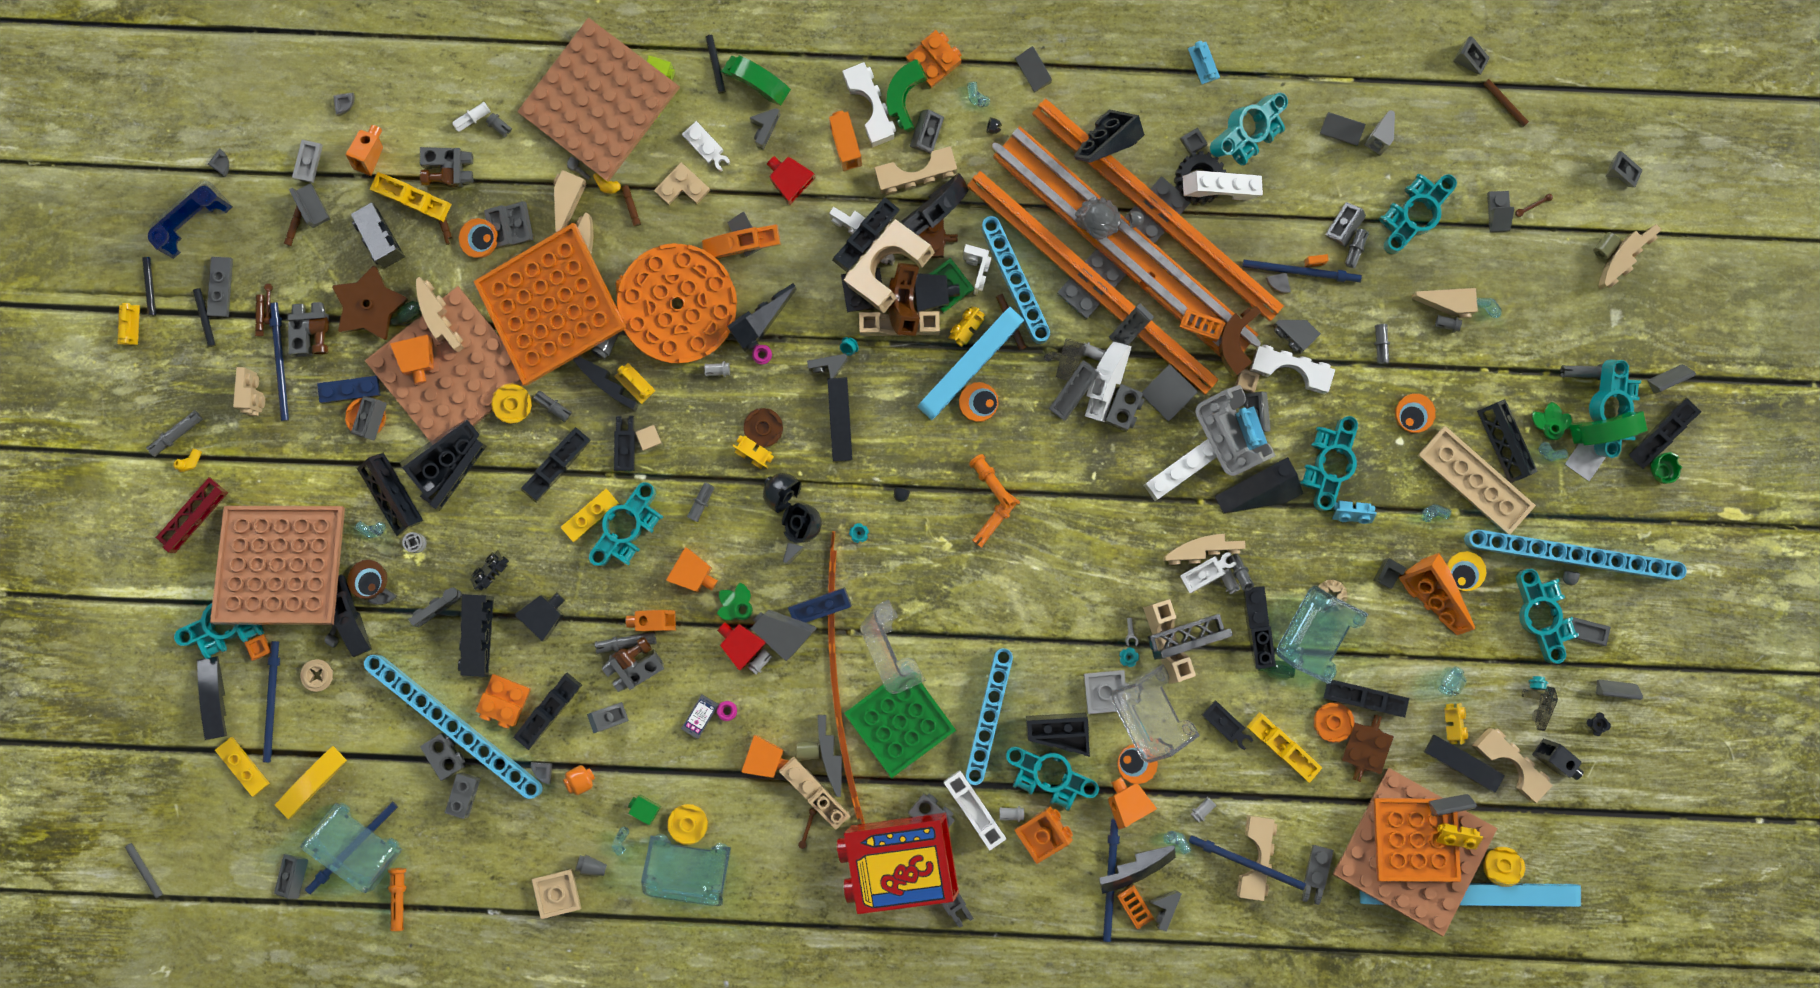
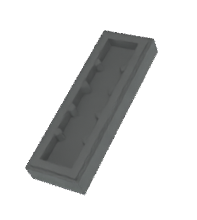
M211 257L207 316L229 317L232 258Z
M1139 303L1109 338L1114 342L1129 345L1154 316Z
M1082 361L1049 407V410L1066 421L1100 372L1086 361Z

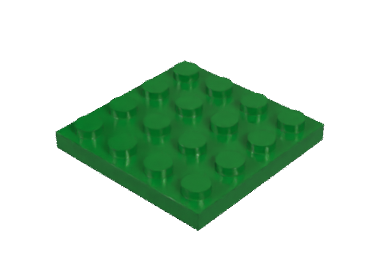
M909 665L844 712L891 778L956 731Z

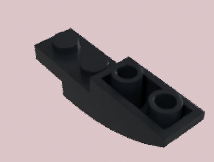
M957 173L928 196L929 200L904 218L901 223L916 235H919L928 227L933 228L961 202L970 190L961 174Z
M341 574L338 575L334 622L352 657H356L372 650L361 615L356 612L345 576Z
M1265 586L1253 587L1249 591L1244 590L1246 606L1244 609L1255 669L1276 667Z

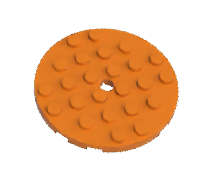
M664 244L644 252L628 267L618 288L617 309L626 325L624 330L626 336L641 352L662 362L688 363L711 354L725 341L730 333L727 326L734 322L736 318L737 296L729 273L713 255L692 245ZM674 298L681 299L683 305L680 309L673 308L672 300Z

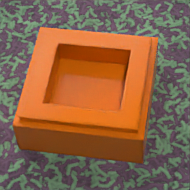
M1328 254L1309 256L1304 260L1306 268L1324 266L1329 261Z
M265 634L244 643L252 661L270 654L271 648Z

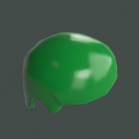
M1672 452L1663 453L1652 461L1651 473L1656 481L1661 484L1674 483L1680 477L1682 466L1678 463V455Z

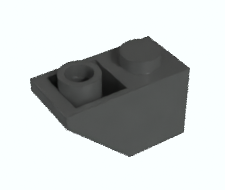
M1278 320L1273 325L1275 328L1274 332L1280 338L1284 337L1289 342V347L1300 354L1321 334L1307 320Z

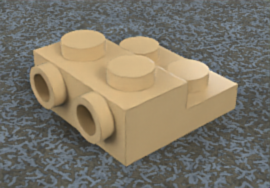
M244 367L236 368L233 407L240 409V413H246V415L259 416V413H262V408L265 407V396H263L262 392L256 390L259 386V377L256 372Z

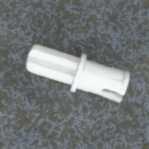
M483 101L480 105L470 111L467 110L466 114L453 121V126L460 132L469 125L476 124L477 120L491 111Z

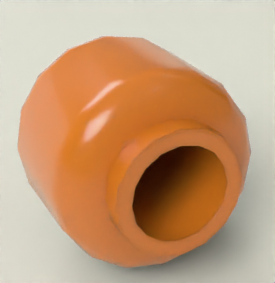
M580 765L566 772L563 782L570 794L573 793L578 796L593 787L592 780L595 777L590 768L586 770L584 766Z

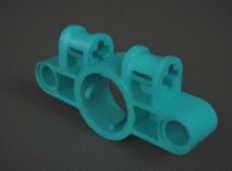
M1275 93L1265 96L1255 105L1235 109L1229 116L1228 128L1211 142V154L1215 157L1232 155L1238 164L1246 165L1248 159L1259 153L1257 142L1271 143L1277 134L1285 131L1284 123L1279 114L1288 105L1287 96L1284 93ZM1247 112L1253 117L1256 128L1255 133L1250 137L1243 128V117Z
M1417 174L1413 183L1404 189L1411 198L1402 207L1392 203L1384 216H1380V222L1392 232L1384 242V249L1387 253L1397 254L1408 244L1414 235L1425 234L1439 223L1441 219L1440 206L1457 186V180L1454 176L1446 174L1433 184L1422 174ZM1442 181L1449 184V189H1445L1442 186ZM1414 202H1422L1432 211L1433 218L1426 227L1416 226L1417 224L1410 221L1408 217V210L1413 206ZM1391 240H1396L1399 247L1394 248L1391 245Z
M1609 359L1603 363L1600 391L1592 397L1589 404V414L1593 421L1606 420L1604 405L1610 396L1616 397L1619 402L1617 416L1626 412H1634L1633 400L1640 399L1638 397V388L1641 380H1628L1629 365L1626 361ZM1632 436L1613 442L1594 445V451L1598 456L1615 458L1621 452L1622 440H1635L1636 437Z
M1352 416L1339 420L1335 431L1316 427L1317 434L1311 447L1321 451L1316 457L1315 466L1305 465L1306 471L1300 484L1317 490L1314 498V507L1319 511H1326L1334 507L1341 482L1349 479L1356 470L1357 460L1351 449L1358 429V422ZM1344 421H1348L1351 424L1350 431L1343 428ZM1330 450H1336L1339 454L1344 453L1348 459L1349 464L1345 469L1347 473L1342 478H1337V475L1327 474L1324 470L1325 454ZM1322 496L1326 497L1329 501L1327 507L1322 506L1320 503Z
M647 482L640 483L624 505L614 506L606 512L602 522L604 533L589 554V560L593 565L605 566L613 555L628 566L630 565L631 558L636 552L640 551L631 542L640 536L643 527L653 533L654 526L659 519H663L661 514L649 506L656 496V489L653 485ZM644 487H650L651 494L648 497H643L641 494ZM621 510H627L626 513L632 517L635 516L637 521L636 529L633 528L630 533L631 536L625 539H617L619 536L613 532L611 534L609 529V521L613 520L616 516L615 513ZM597 552L604 554V559L600 563L595 561V554Z
M1521 570L1516 575V582L1524 602L1519 612L1520 623L1528 633L1536 636L1545 661L1553 664L1562 663L1566 659V650L1563 642L1576 638L1579 634L1575 632L1572 623L1573 617L1563 619L1562 609L1556 602L1565 598L1558 584L1560 581L1555 579L1541 583L1540 577L1535 570ZM1525 573L1530 574V583L1524 581ZM1540 602H1544L1550 606L1551 615L1554 618L1551 626L1541 628L1539 631L1531 625L1533 623L1528 614L1532 605L1536 606L1541 604ZM1553 649L1557 650L1558 652V658L1556 660L1552 659L1551 657V651Z
M211 603L203 611L200 620L178 629L174 639L180 646L198 644L202 655L209 659L215 653L227 651L224 639H232L239 635L240 639L245 643L248 641V638L257 634L262 635L264 631L262 625L235 624L232 630L225 632V635L219 634L214 629L215 625L210 623ZM186 632L190 635L188 642H185L183 638Z
M1016 746L1010 747L1006 751L1007 761L1020 768L1013 787L1028 791V794L1032 795L1037 784L1043 790L1053 792L1050 804H1058L1064 807L1066 811H1069L1076 794L1086 798H1094L1099 792V786L1095 781L1072 771L1068 760L1058 753L1049 752L1037 756ZM1013 750L1020 752L1021 756L1018 761L1010 760L1009 755ZM1050 757H1054L1053 760L1058 762L1062 760L1067 771L1061 779L1063 782L1054 787H1051L1050 784L1044 781L1041 783L1037 771L1041 770V762ZM1087 783L1094 785V791L1091 794L1084 792V786Z

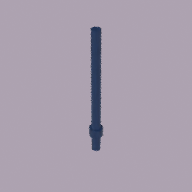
M1243 259L1242 267L1336 279V282L1343 283L1345 281L1361 283L1362 275L1346 273L1343 270L1336 272Z
M273 302L270 303L271 318L269 321L273 331L281 421H289L280 328L282 327V318L279 317L278 303Z
M271 641L270 657H268L267 665H269L263 748V762L267 763L271 762L277 669L280 666V657H278L279 641Z
M392 801L324 870H320L315 875V879L305 888V891L311 895L321 884H325L330 879L329 876L398 808V805Z
M1111 819L1110 835H1108L1107 840L1109 844L1107 876L1116 873L1117 844L1120 843V836L1118 835L1115 819ZM1114 891L1106 893L1104 942H1111Z
M1193 835L1189 839V843L1203 848V851L1209 854L1215 853L1302 891L1305 889V882L1215 845V842L1205 841Z

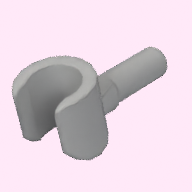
M1127 618L1128 635L1125 638V642L1129 646L1128 640L1134 638L1135 646H1137L1138 639L1134 635L1132 618Z

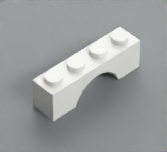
M865 62L843 70V78L850 94H858L865 97L873 107V114L865 124V131L872 148L893 140L896 128L893 121H889L886 116L889 112L886 104H881L879 99L881 92L878 85L874 86L872 82L874 75L871 68H867Z
M1195 171L1183 176L1184 196L1231 195L1234 200H1251L1263 195L1262 176Z
M1262 345V347L1259 346L1255 349L1250 371L1269 377L1276 369L1289 367L1302 375L1307 390L1324 395L1329 392L1335 369L1330 368L1331 365L1323 362L1316 364L1311 362L1310 358L1303 356L1296 358L1288 351H1281L1280 353L1274 351V348L1268 345Z
M1205 440L1143 485L1154 501L1161 498L1217 457L1209 440Z
M960 770L943 781L989 850H992L1006 840V837Z

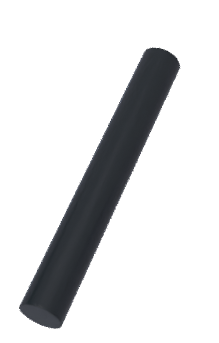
M707 35L705 38L719 94L725 93L726 90L713 35Z
M143 257L148 317L156 316L151 258Z
M201 288L193 289L208 347L216 346Z

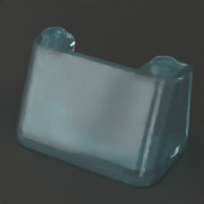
M1313 586L1307 592L1277 647V655L1293 668L1330 684L1337 672L1336 665L1332 662V659L1350 627L1357 629L1363 626L1369 614L1326 590Z
M335 803L305 838L300 847L359 891L364 893L370 892L376 888L403 849L399 847L400 844L395 839H382L352 818V814L349 812L351 809L346 804Z
M651 835L641 880L643 894L656 898L721 906L724 900L731 847L722 843L712 846L711 850L671 844V841L665 835Z

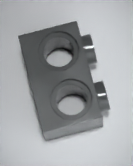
M1121 384L1104 423L1125 432L1129 428L1133 429L1137 417H1134L1137 409H1141L1145 400L1142 399L1143 393ZM1125 395L1133 396L1134 404H1127L1124 401ZM1118 413L1126 415L1127 421L1125 423L1117 420Z
M440 733L420 746L440 781L446 780L466 767L463 755L460 752H456L453 747L455 745L453 739L445 733ZM438 741L441 742L444 746V749L441 753L437 752L435 749V745ZM447 759H451L454 762L452 770L446 767Z
M458 773L445 813L462 819L468 818L481 778Z
M923 793L908 811V814L912 817L946 812L948 828L955 821L952 817L954 813L946 806L942 809L937 805L938 800L930 793L928 795ZM926 802L931 806L928 813H922L919 810L921 803Z

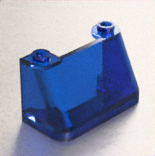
M206 180L200 181L150 224L148 240L156 250L174 259L181 253L178 250L177 244L182 238L176 231L204 206L210 212L219 209L225 213L233 206L212 183Z

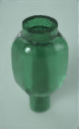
M410 301L399 308L397 316L390 320L392 325L396 326L400 323L409 324L422 316L419 302Z
M1275 660L1276 667L1258 669V671L1266 672L1272 678L1288 680L1294 678L1296 666H1292L1291 663Z

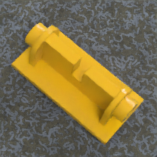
M129 303L119 305L117 344L138 345L140 305H131Z
M971 306L966 309L962 315V320L951 329V335L948 338L955 340L961 347L966 345L974 334L969 328L977 330L985 320V314L979 311L977 307Z
M629 363L619 367L618 373L614 376L641 404L656 391Z
M740 435L736 441L739 445L735 446L733 444V447L736 449L735 453L744 459L746 456L753 459L751 463L760 469L763 466L768 469V466L765 464L766 462L771 463L773 460L772 452H769L762 446H759L755 452L753 449L757 443L747 438V436L743 437Z
M1454 703L1446 704V708H1444L1445 721L1453 722L1454 726H1446L1447 740H1449L1450 744H1458L1457 740H1460V744H1464L1465 739H1468L1467 727H1464L1463 719H1466V709L1462 707V703H1457V707H1454Z
M1446 823L1438 825V832L1441 834L1436 840L1437 843L1476 850L1483 839V836H1480V832L1474 828L1460 827V832H1458L1456 825Z

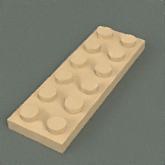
M1443 426L1418 454V457L1505 534H1511L1536 506L1446 426Z

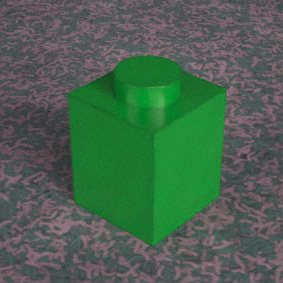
M640 794L637 798L633 797L628 805L630 811L628 814L647 825H651L661 806Z

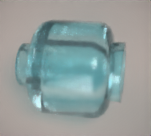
M1457 666L1444 668L1436 680L1437 689L1448 697L1459 695L1467 683V679L1463 675L1465 672Z

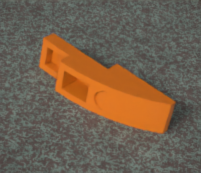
M777 224L743 229L702 240L703 250L715 258L781 245Z

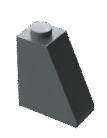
M768 610L764 614L760 612L753 620L755 624L751 628L785 661L791 658L817 629L811 624L772 610Z

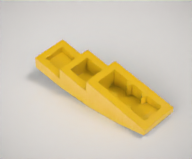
M377 172L369 189L444 222L452 205L447 201L380 172Z
M1259 712L1248 724L1247 728L1307 782L1310 783L1321 771L1322 767L1262 713Z
M332 746L293 784L275 806L287 819L292 818L320 788L326 785L347 760Z

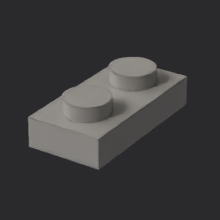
M301 140L292 176L293 179L314 183L323 147L322 144Z

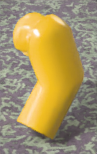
M597 173L593 175L600 191L615 194L620 190L621 186L618 181L608 182Z
M192 448L189 458L177 459L173 464L174 468L179 472L194 469L202 451Z

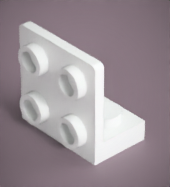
M966 244L963 259L970 265L977 266V264H981L973 293L977 295L978 290L983 291L986 279L983 273L988 272L991 257L988 256V250Z

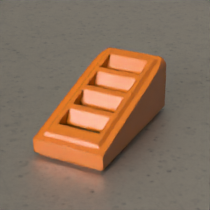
M1187 308L1179 327L1217 342L1225 322ZM1190 316H1194L1191 326L1187 325ZM1199 318L1201 319V323L1199 325V328L1197 329L1195 328V325ZM1205 322H1209L1207 330L1203 331ZM1213 325H1216L1214 334L1210 333Z
M1133 884L1116 893L1117 898L1136 929L1141 928L1154 919ZM1134 893V897L1130 898L1126 902L1124 901L1125 897ZM1138 899L1139 903L1131 908L1127 906ZM1142 906L1143 910L1135 915L1132 914L1134 910ZM1144 913L1147 914V917L1137 922L1136 918Z

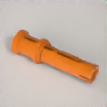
M983 454L973 458L969 466L974 468L979 474L978 478L980 481L986 482L1005 510L1010 509L1009 504L1013 506L1015 501L995 476L994 468L987 464Z
M1010 493L1008 494L1015 501V504L1013 506L1009 504L1011 508L1005 510L1001 503L995 505V512L972 539L973 542L977 543L982 537V540L978 543V546L981 548L1003 519L1009 518V513L1012 509L1021 503Z
M406 868L388 869V873H390V886H388V890L391 892L390 931L404 930L403 892L406 890V885H404Z

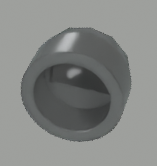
M1129 212L1131 228L1139 227L1143 224L1144 216L1141 212Z
M1564 570L1563 581L1566 584L1572 586L1578 583L1580 573Z

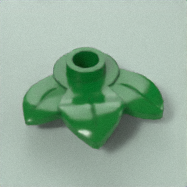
M1550 402L1547 405L1544 413L1532 412L1534 425L1536 428L1543 430L1545 437L1549 440L1560 439L1564 431L1569 429L1572 424L1571 415L1562 414L1561 408L1554 402Z
M739 583L736 586L735 592L720 590L719 599L723 607L718 610L717 614L724 620L735 618L746 620L750 618L753 608L749 603L751 598L749 589L744 584ZM740 607H746L747 611L745 614L739 612Z

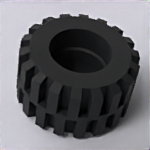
M1199 151L1198 154L1195 152L1191 153L1189 157L1186 156L1176 170L1174 178L1175 188L1183 197L1184 175L1190 174L1195 169L1226 173V169L1223 170V162L1219 163V158L1211 157L1212 154L1209 152L1207 155L1204 154V151ZM1218 195L1184 197L1187 201H1192V205H1197L1198 203L1205 205L1206 202H1212Z

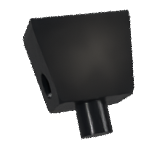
M918 273L915 282L917 312H930L948 307L949 297L960 296L959 284L947 285V276Z
M557 592L549 600L544 595H540L518 611L515 616L541 641H546L564 616L558 608L565 599Z
M1543 738L1532 753L1534 757L1559 775L1568 778L1572 777L1575 780H1579L1583 776L1584 771L1579 768L1582 762L1559 743Z

